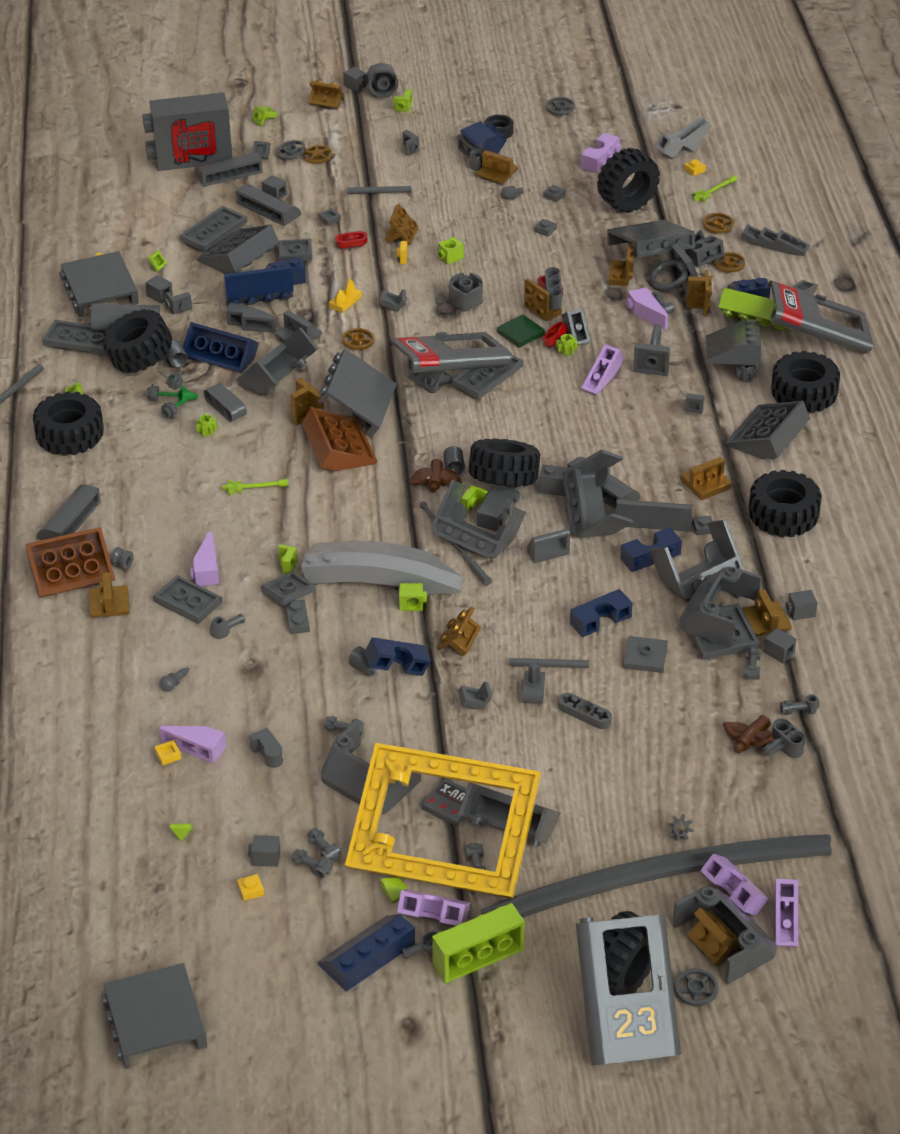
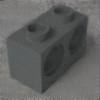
M710 235L695 242V248L685 249V253L690 257L695 266L700 267L725 255L723 240Z

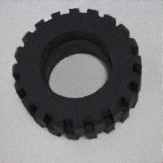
M634 148L622 149L619 153L615 152L612 154L613 156L606 160V164L602 165L601 173L599 172L597 187L601 198L611 207L622 213H629L641 209V206L648 204V201L654 197L653 194L657 191V185L660 183V171L658 165L641 150ZM635 173L630 183L622 188L626 179Z
M141 309L116 319L115 323L111 324L109 329L105 331L102 343L115 368L122 372L130 373L132 371L135 373L156 365V362L161 361L163 356L167 355L172 345V335L159 313L149 309Z
M796 351L790 355L786 354L773 367L772 396L777 403L803 401L809 413L823 411L825 408H829L837 399L840 383L839 368L830 358L827 359L825 355H818L816 352L801 351L798 353Z
M70 391L63 394L56 393L55 396H49L45 401L42 400L34 410L33 424L36 440L43 449L48 452L51 451L53 454L57 455L59 453L67 456V454L77 455L79 452H86L87 449H92L98 444L103 436L104 426L101 407L95 399L87 394L82 395L80 392L70 393Z
M480 439L471 446L468 472L472 478L487 484L506 487L528 486L535 483L538 479L541 454L533 445L516 440Z
M775 470L769 474L765 473L757 478L750 488L749 517L756 527L759 526L760 530L763 532L767 531L770 535L794 537L798 534L800 536L805 531H810L818 522L822 498L820 488L810 477L807 478L806 475L798 474L796 471L780 470L776 472Z
M622 911L618 915H614L611 920L640 916L631 911ZM643 926L605 930L603 932L609 992L612 996L635 993L650 973L646 929Z

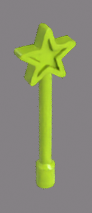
M733 175L705 192L703 189L699 192L693 191V201L700 200L705 203L706 198H710V193L737 181V176Z
M229 479L228 484L222 486V491H229V496H231L234 492L242 493V489L285 487L288 486V479L242 484L241 481L233 482Z

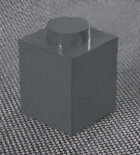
M355 67L343 72L344 86L355 92L367 86L366 73Z
M271 175L262 182V191L282 199L287 195V181Z
M158 275L145 282L147 297L163 303L167 292H170L173 296L172 282Z
M812 590L789 593L786 610L787 613L791 614L793 620L816 617L818 602Z
M777 628L772 633L766 635L764 639V653L784 663L795 653L797 639Z
M254 835L253 843L248 845V857H252V866L278 867L281 851L280 836Z

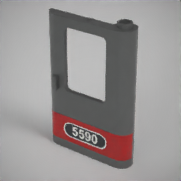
M772 280L768 282L767 285L772 289L775 303L770 315L771 322L864 354L872 350L874 342H872L864 312L827 300L826 296L820 294L815 296ZM817 304L858 318L861 331L822 318Z
M438 332L434 336L393 338L387 341L388 346L394 345L407 356V369L409 373L508 366L512 362V353L487 332L448 335L446 332ZM481 339L490 347L453 350L444 342Z

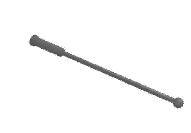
M422 501L420 507L425 509L434 520L435 515L427 507V503ZM452 542L470 563V567L482 580V583L485 586L490 585L492 579L487 576L477 562L472 561L459 544Z

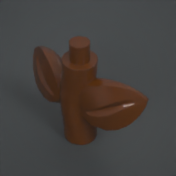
M433 459L430 463V468L418 469L410 479L411 485L428 483L427 486L432 493L437 492L441 483L449 486L452 479L461 484L462 482L455 471L451 469L443 470V462L440 459Z
M760 715L749 726L740 722L723 723L727 734L736 740V746L733 749L738 754L741 751H747L751 745L759 747L774 740L773 734L765 731L771 726V721L764 715Z

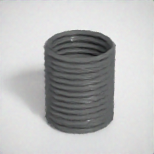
M172 340L171 348L165 356L173 367H180L186 363L188 356L177 340Z
M457 446L446 448L443 453L445 469H451L458 475L461 474L465 469L462 449Z
M361 646L356 647L349 656L350 666L369 676L377 673L379 669L370 668L364 654L365 649Z

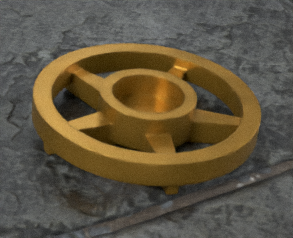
M317 144L307 148L303 153V159L311 164L324 163L332 157L331 148Z
M711 213L704 218L703 225L710 233H728L734 226V220L725 213Z
M725 252L724 256L714 260L715 267L726 273L737 272L745 267V258L734 252ZM720 258H723V262H717V261H718ZM739 260L743 262L741 265L737 264Z
M353 328L343 334L342 342L345 347L363 351V349L373 345L374 335L367 329ZM365 334H368L371 339L365 338ZM346 336L349 337L351 340L347 342L345 340Z

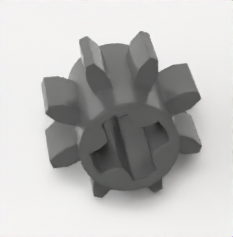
M736 366L737 378L745 383L751 382L753 377L757 378V366Z
M684 814L678 819L673 815L674 821L667 823L672 828L668 834L673 835L675 833L677 841H679L680 836H684L688 840V832H694L693 829L689 828L693 821H685ZM683 822L682 824L686 828L685 830H681L680 833H678V830L675 828V826L680 825V823Z

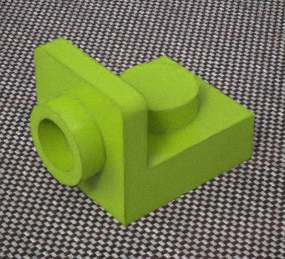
M406 89L401 97L394 96V111L409 112L413 104L411 89Z
M255 106L251 120L263 126L265 119L277 118L278 112L270 107Z
M473 485L470 486L461 497V504L466 507L467 514L477 504L482 505L488 495L487 490Z
M279 544L278 557L283 575L293 571L297 565V547Z

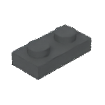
M305 600L293 601L287 604L286 612L290 634L310 632Z

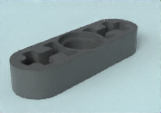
M563 693L559 696L558 707L562 712L599 729H606L611 726L612 714L609 710L572 693ZM588 709L590 710V712L582 713L580 712V710Z

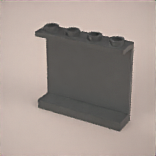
M658 220L607 229V245L623 244L630 241L634 243V256L638 258L673 252L672 245L676 243L683 250L695 248V231L666 220Z
M119 251L61 264L60 278L64 281V287L68 291L70 301H73L74 311H78L80 317H83L82 306L124 296L129 297L132 305L139 304L138 290Z
M345 348L341 353L338 352L332 360L334 363L328 370L330 374L325 378L323 382L325 385L319 391L320 398L318 402L322 403L328 396L369 423L365 434L371 438L381 427L397 384Z
M184 963L104 983L105 993L101 994L104 1007H109V1011H106L108 1024L114 1025V1028L111 1029L113 1042L119 1043V1046L116 1047L118 1060L124 1061L125 1069L130 1068L129 1056L193 1039L196 1040L198 1050L207 1047L206 1033Z

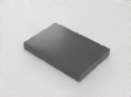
M177 575L153 596V602L199 624L223 603V598Z

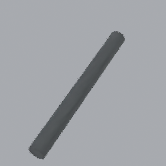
M411 186L347 187L348 194L411 192Z
M38 364L0 395V404L40 373L44 367Z
M509 658V666H529L536 662L540 667L589 668V660Z

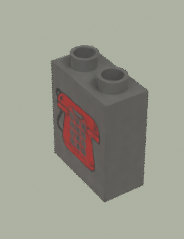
M225 92L149 101L150 113L142 114L145 133H153V140L145 141L148 160L156 159L158 171L197 167L232 158L229 108Z

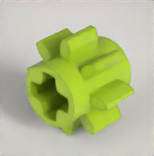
M564 334L560 336V340L556 341V347L562 355L569 356L574 353V350H578V342H576V338L572 335Z
M203 414L199 417V420H195L196 432H200L202 436H211L214 431L218 430L216 418H212L209 414Z

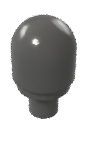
M507 186L501 191L504 199H514L518 194H524L523 187Z

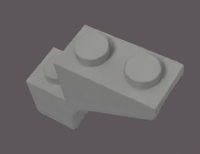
M698 117L675 134L663 132L655 146L672 158L676 157L682 146L695 151L712 125L702 117Z

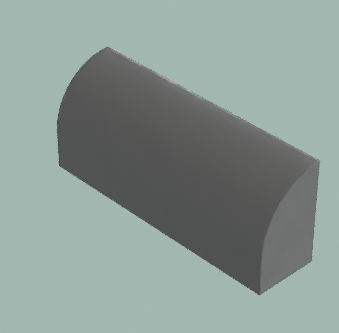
M251 153L195 168V175L203 187L263 173L262 159L258 153Z
M246 184L236 190L237 204L282 226H286L301 216V211L298 207L252 185Z
M92 304L91 329L108 330L109 326L114 324L116 319L122 318L123 315L130 314L135 310L149 309L160 314V305Z
M577 457L569 462L567 467H572L586 458ZM611 474L609 481L601 487L603 502L614 509L617 506V499L640 500L639 492Z
M86 484L79 485L40 529L36 536L37 540L75 533L101 503L99 488Z
M617 499L616 515L633 520V524L627 527L659 530L671 527L673 531L690 532L693 505Z

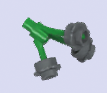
M179 373L170 374L166 382L169 388L174 390L180 388L181 390L178 393L159 391V386H154V384L147 388V398H150L151 402L158 400L159 395L178 397L180 401L176 404L168 402L161 406V414L168 419L175 418L178 406L187 401L197 400L198 397L197 393H192L182 386L183 379Z

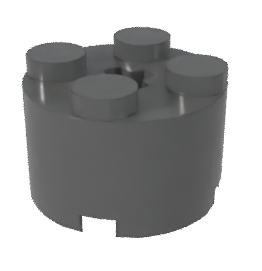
M377 63L369 67L366 81L371 93L378 98H388L394 91L396 92L398 78L390 64Z
M458 273L452 276L449 283V302L462 311H469L470 308L482 304V278L474 273H469V275Z

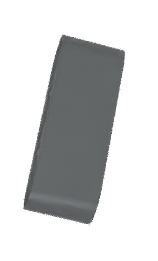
M555 267L545 270V290L550 293L549 309L552 310L562 307L560 270Z
M218 383L204 390L206 401L229 422L247 414L244 403L223 384Z

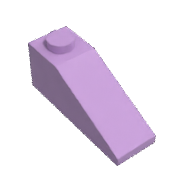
M647 287L628 291L626 305L634 315L654 325L659 324L664 330L668 329V314Z
M604 345L581 387L582 390L595 395L601 392L617 374L624 361L620 349Z
M208 532L193 559L194 568H190L191 579H195L196 584L199 586L219 584L212 532Z
M161 726L159 728L161 743L174 740L179 750L210 763H214L226 749L225 733L208 726Z
M776 879L773 884L776 946L798 947V880Z

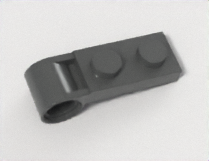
M459 134L458 149L470 159V168L478 171L482 167L483 151L463 134Z

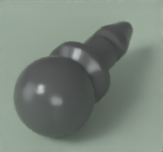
M183 668L175 674L170 673L168 676L162 677L159 682L160 688L165 692L172 691L175 686L179 685V680L188 674L190 668Z

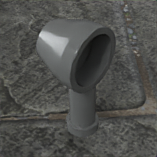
M241 613L228 621L221 616H217L211 622L210 634L216 639L225 638L229 635V628L244 623L245 618Z
M428 931L422 936L420 943L408 948H402L405 958L408 959L410 956L424 950L432 955V936L439 933V931Z

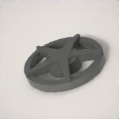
M555 97L547 102L546 109L551 114L563 116L574 111L575 103L567 97Z
M299 140L287 141L278 147L277 155L281 160L298 159L297 157L305 152L306 147Z
M689 969L678 976L675 983V991L679 999L684 1003L695 1007L704 1006L716 998L718 983L715 977L708 971ZM700 974L705 977L703 979H692L689 975ZM685 977L688 986L679 989V983ZM709 979L714 985V992L706 989V982ZM683 994L694 996V1000L686 998ZM702 995L710 996L705 1000L698 1001V998Z

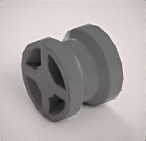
M117 547L111 554L110 562L114 566L119 565L122 569L127 570L133 562V552L124 551L122 548Z

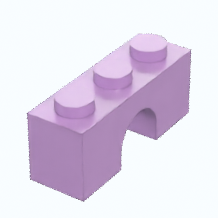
M604 132L596 139V149L588 147L581 154V168L598 173L602 165L606 164V160L613 156L612 154L620 152V137Z
M713 854L700 870L715 885L728 891L731 894L729 898L745 913L756 916L769 900L759 888L725 857Z
M405 889L401 891L397 913L415 917L434 918L442 923L457 926L460 923L467 922L470 903Z

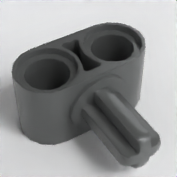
M536 662L530 664L528 671H525L523 703L543 704L545 672H540L541 667Z
M776 719L772 727L774 740L762 746L764 754L768 756L782 750L791 758L801 757L804 753L805 735L787 719Z

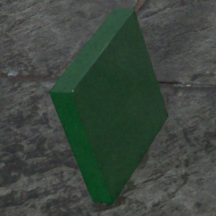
M524 314L497 327V332L519 348L545 335V329Z

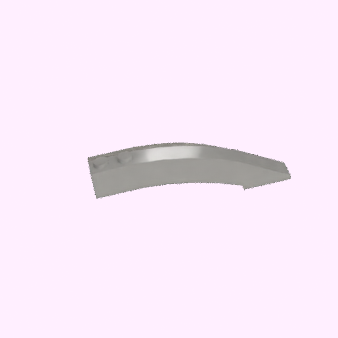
M343 541L316 543L304 555L301 566L305 580L312 584L364 582L400 587V583H423V591H427V594L460 593L463 582L461 575L430 552L386 542Z

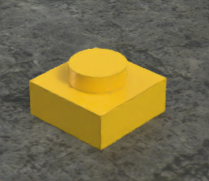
M694 159L684 164V170L695 176L705 172L706 165Z
M401 241L400 248H397V257L400 258V264H407V241Z
M174 740L154 746L155 753L162 766L182 759L181 752Z
M258 874L237 879V886L243 901L265 895Z

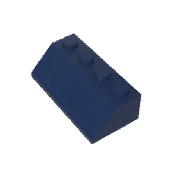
M291 265L224 274L223 288L226 305L228 306L229 303L255 304L259 301L271 302L274 299H290L293 297L294 292Z
M190 322L183 349L189 358L243 373L254 360L259 342Z
M401 914L386 915L319 960L318 965L347 992L403 953L402 948L415 945V927Z

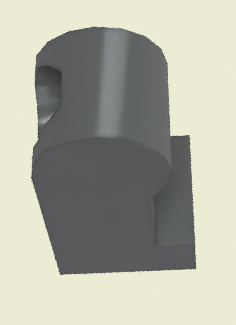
M268 727L249 735L251 750L254 753L260 751L268 767L276 768L282 765V746Z

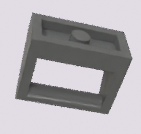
M567 528L533 537L527 546V552L534 564L570 554V530Z

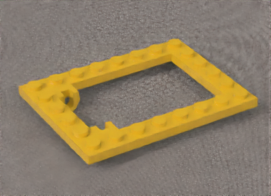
M375 743L345 867L513 899L541 772ZM413 772L514 790L496 872L392 853L395 838L384 833H377L388 784H395L396 781H399L403 786H408L411 773Z

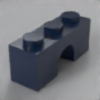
M669 527L654 533L653 545H644L638 539L622 544L620 559L631 572H635L654 565L649 551L652 548L668 547L672 558L681 555L682 540Z
M620 589L570 609V624L582 637L599 631L600 617H608L615 624L632 617L633 602Z
M372 637L364 651L368 664L372 669L388 671L391 664L396 662L403 667L406 674L423 676L431 662L425 646Z

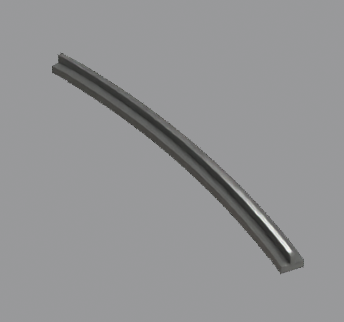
M823 834L760 839L697 848L637 860L565 879L514 896L513 899L508 898L481 909V914L489 913L498 907L512 903L521 917L524 918L599 893L665 877L700 871L713 854L727 858L733 865L810 856H831V836Z

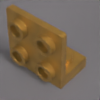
M628 241L626 261H610L608 285L628 286L629 280H632L634 246H631L630 241Z
M528 278L524 280L525 308L546 322L562 314V308L557 310L549 309L550 293Z

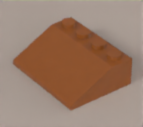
M310 407L302 425L321 468L340 471L377 463V459L357 417Z
M101 527L26 544L29 565L40 598L97 585L99 581H103V573L110 572L111 581L115 580Z

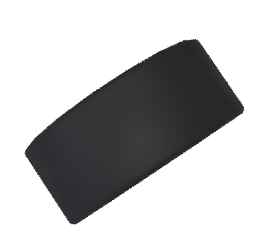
M496 114L489 116L485 120V124L489 122L495 126L494 130L497 129L502 132V137L505 139L513 135L514 121L511 117Z

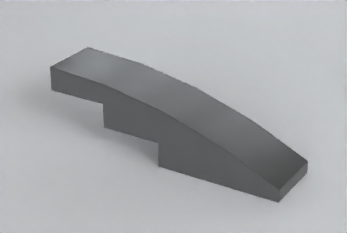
M747 224L740 236L756 245L786 254L804 256L810 244L783 230L777 234L766 227L760 231Z

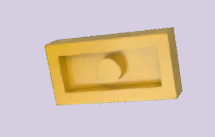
M349 278L345 289L338 290L336 297L329 302V308L344 313L362 297V291L356 289L353 280Z

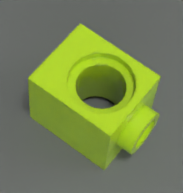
M456 237L438 243V257L447 265L463 259L464 244Z
M400 583V611H423V603H427V591H423V583Z

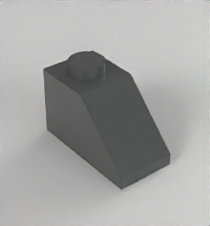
M578 309L564 313L562 320L567 326L566 334L576 338L578 345L591 342L584 310Z

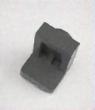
M409 130L403 131V146H405V154L409 156L419 151V137Z
M402 289L399 296L383 290L380 295V305L398 312L407 302L406 290Z
M167 292L165 306L171 310L173 315L191 310V295L189 292L172 296L170 292Z
M483 682L479 689L461 686L458 690L463 706L484 710L487 703L492 699V691L488 682Z

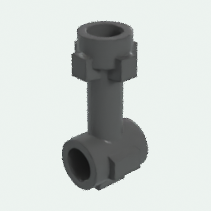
M657 291L651 293L668 315L675 312L674 304L672 302L665 303L662 294Z
M755 647L749 648L746 652L745 659H749L748 666H744L743 678L753 680L760 678V667H757L756 663L757 660H760L761 653Z
M809 694L806 696V701L791 703V700H785L780 702V710L782 714L786 715L803 709L808 714H815L820 702L816 695Z
M327 716L324 728L327 731L335 729L345 731L351 724L337 721L335 716ZM353 719L351 724L355 721L359 722V735H362L364 730L363 722L359 719Z
M317 828L311 829L307 834L308 841L311 844L316 843L323 850L320 852L321 857L326 856L332 862L339 858L342 852L336 843L329 845L323 839L325 835L322 830L319 831Z
M470 843L465 845L466 858L472 860V868L486 870V867L481 866L480 857H484L483 844Z
M296 849L292 855V861L296 865L306 864L313 867L314 874L320 878H324L332 870L333 862L326 856H322L320 860L307 856V851L303 849Z

